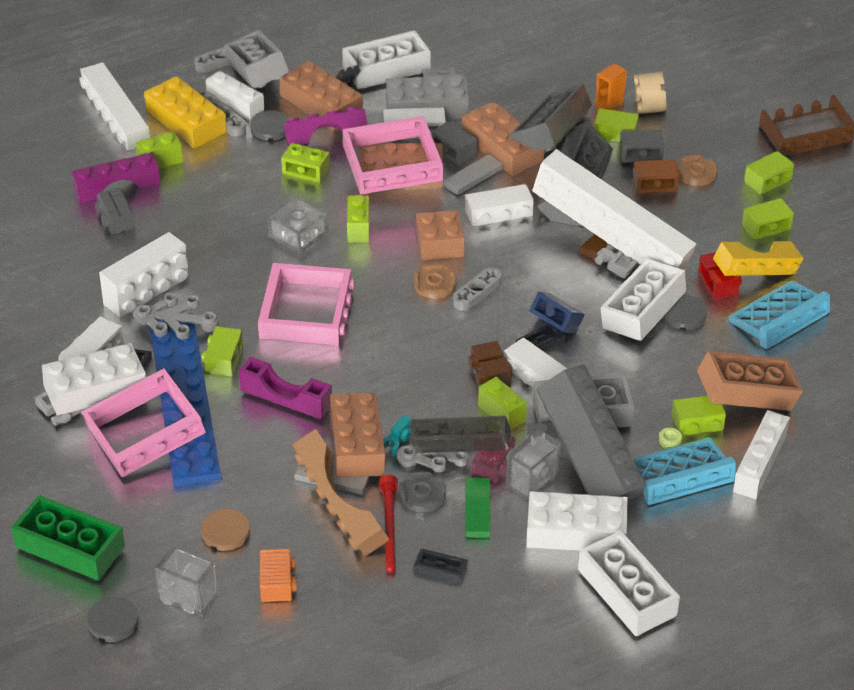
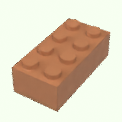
M310 60L284 74L283 78L279 79L280 96L308 115L319 114L320 117L326 116L327 112L339 110V113L347 112V109L351 107L363 109V95ZM327 127V128H329L330 130H332L333 132H334L335 130H337L336 128H333V127Z
M496 102L488 103L462 116V130L477 139V148L485 155L490 154L502 162L503 170L509 175L514 176L544 161V149L535 151L510 137V133L521 122Z
M378 143L360 146L359 165L362 173L428 161L422 143ZM434 143L443 164L442 143ZM443 180L396 189H443Z
M708 350L697 369L711 403L791 411L803 393V389L789 360L784 358Z
M377 393L330 394L329 417L336 478L383 476L385 451Z

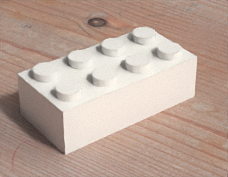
M415 30L342 48L344 70L346 71L348 67L353 69L354 65H359L361 70L354 81L357 89L386 83V79L404 78L421 74L423 70H430V50Z
M168 232L100 271L104 306L121 318L136 307L143 305L188 278L186 244Z
M646 259L602 305L603 329L641 341L686 292L685 270Z
M131 343L42 365L43 384L56 415L92 407L146 378V373Z
M530 491L526 547L580 551L619 531H622L627 536V497Z
M622 531L580 550L578 570L635 636L677 616L680 596Z

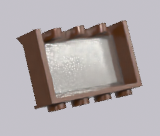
M831 95L829 108L821 109V103L815 100L812 103L811 111L803 113L804 109L800 104L794 106L792 116L785 117V112L782 108H778L775 111L774 120L770 118L766 110H761L759 128L762 127L776 150L784 156L853 141L854 121L835 95Z

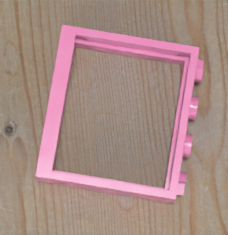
M424 116L343 129V146L360 195L443 180V164ZM413 137L420 138L428 158L427 162L362 173L354 147Z
M273 263L258 320L259 339L339 345L341 335H345L346 325L344 321H348L349 308L347 306H351L352 293L350 291L354 292L355 279L351 278V269ZM292 283L339 287L340 292L333 324L273 319L281 284Z
M165 369L82 411L87 427L121 477L134 472L206 433L200 416ZM167 391L185 415V418L116 454L98 427Z

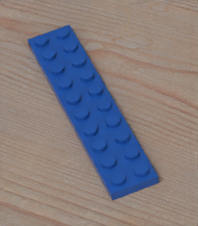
M156 319L158 322L166 323L164 320ZM186 322L179 323L189 327L190 336L187 339L177 338L176 333L168 324V333L164 337H157L154 334V330L150 327L156 372L162 369L166 370L200 416L206 432L169 452L174 486L221 480L195 323ZM167 391L160 394L165 428L185 418V415Z

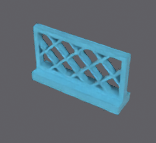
M791 280L731 314L729 322L758 338L760 346L767 350L830 313V294L825 291L817 294ZM791 289H794V290L797 291V292H787V291H789V290H791ZM773 299H783V301H771V300H773ZM785 299H799V301H785ZM757 308H767V311L754 310H756ZM770 308H783V310L770 311ZM751 317V320H741L740 318ZM754 317H767V320H754ZM770 317H778L775 320H769Z
M710 437L633 458L636 466L646 467L645 470L638 469L643 480L646 478L650 479L644 481L646 487L643 490L644 500L648 505L734 482L736 477L735 460L732 457L727 458ZM709 447L710 452L702 451L699 449ZM679 454H687V455H689V457H688V458H685V457H681V456H677V455H679ZM696 456L705 458V460L703 462L694 460L693 458ZM662 459V460H666V461H668V462H667V464H664V463H659V462H656V461ZM673 462L684 464L682 468L672 466ZM654 468L662 470L661 474L651 472L650 470Z

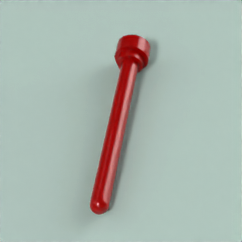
M383 475L379 479V490L384 495L385 533L389 538V541L385 543L386 570L389 573H393L396 570L394 494L398 490V479L394 475Z

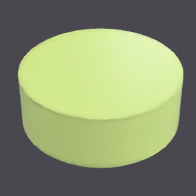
M664 428L659 432L658 443L664 449L680 446L682 434L675 428Z

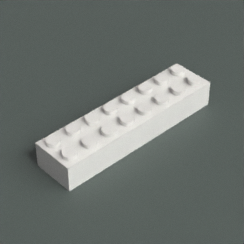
M557 149L542 161L532 190L534 193L619 251L621 250L626 256L637 260L638 264L641 265L646 259L686 270L696 247L695 242Z

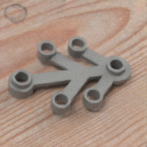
M168 292L164 295V300L151 306L140 305L133 311V317L140 325H149L157 337L167 335V324L179 339H187L190 336L189 327L184 324L181 325L179 322L201 324L202 329L206 332H214L215 327L219 326V318L214 312H206L203 316L183 314L190 309L199 307V297L195 294L188 295L186 302L176 306L178 304L177 294ZM168 306H169V307L176 306V307H174V308H172V309H170V310H168V311H165V312H164V311H161V310L167 308ZM156 319L164 320L166 323L158 322Z
M443 418L439 420L438 431L427 446L420 447L424 439L430 437V427L427 424H420L416 427V436L410 445L399 448L397 459L404 467H413L418 463L432 468L435 472H443L446 469V460L454 462L460 467L466 466L468 464L467 452L461 450L454 453L448 450L467 446L471 450H480L484 447L485 436L481 430L472 429L466 436L443 441L445 436L452 431V421ZM430 454H431V455H434V456H436V457H434L433 459H431V458H429V457H426V455H430Z

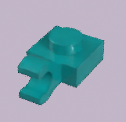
M403 415L391 428L390 435L383 439L384 450L386 447L392 446L391 455H396L400 445L410 439L413 432L411 429L412 418Z

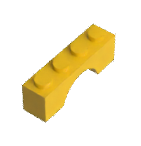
M774 241L768 253L751 250L740 242H721L713 260L725 276L795 275L803 260V256L791 241Z

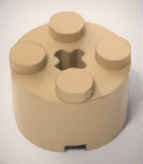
M662 71L633 75L638 114L666 111L667 103Z

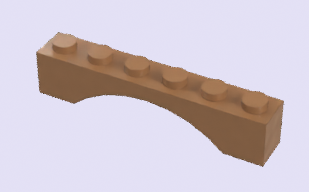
M314 429L292 444L297 451L294 454L295 459L301 467L306 465L307 470L304 471L311 483L317 482L318 486L315 487V490L322 500L328 499L329 503L326 504V507L333 517L338 515L340 518L337 524L344 534L349 532L351 535L348 541L354 550L360 549L364 556H367L389 541L386 533L370 511L351 506L337 495L332 476L334 455L317 429Z

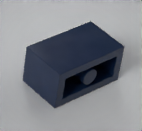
M538 292L529 312L562 332L576 334L585 316V313L553 294Z

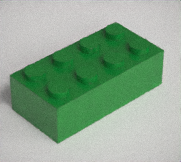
M38 495L11 527L16 548L98 581L125 548L122 527L42 495Z

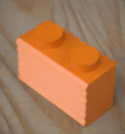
M613 63L597 74L598 77H596L598 80H596L597 93H595V105L601 109L613 110L619 107V105L624 104L626 69Z
M290 549L260 550L261 602L291 601V591H296V576H291V572H296L295 557H290Z

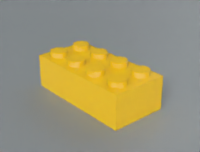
M179 77L170 78L144 92L146 111L169 130L174 131L178 137L193 149L226 133L225 113Z

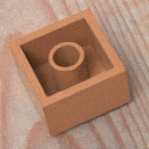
M458 210L416 213V236L421 261L464 257V233Z

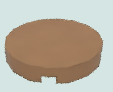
M688 155L681 158V161L677 163L679 179L688 185H708L715 181L718 169L716 163L710 158L709 160L704 159L702 155Z
M438 264L422 267V270L415 272L413 278L415 291L419 295L431 299L445 298L451 295L457 285L455 273L447 270L446 266Z
M216 510L207 515L201 524L202 539L206 545L217 547V550L227 551L242 546L245 543V539L250 535L249 520L243 513L237 510Z

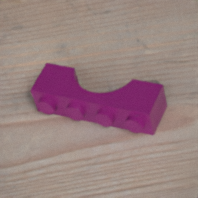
M351 107L347 109V112L339 113V110L327 112L326 116L319 117V114L308 115L307 119L299 120V117L287 119V123L283 125L287 148L291 143L308 147L311 135L320 128L333 127L343 133V129L366 126L368 123L365 109Z
M152 152L71 171L73 188L79 203L97 199L98 193L103 192L108 185L119 180H130L136 183L139 188L160 184L158 163Z
M251 356L239 370L240 391L322 419L330 409L332 385L313 378L304 385L288 383L277 375L270 363Z

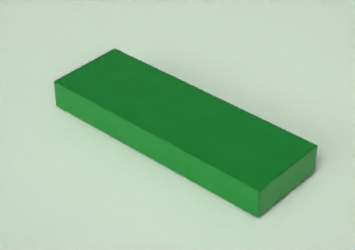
M466 478L465 537L490 538V478Z

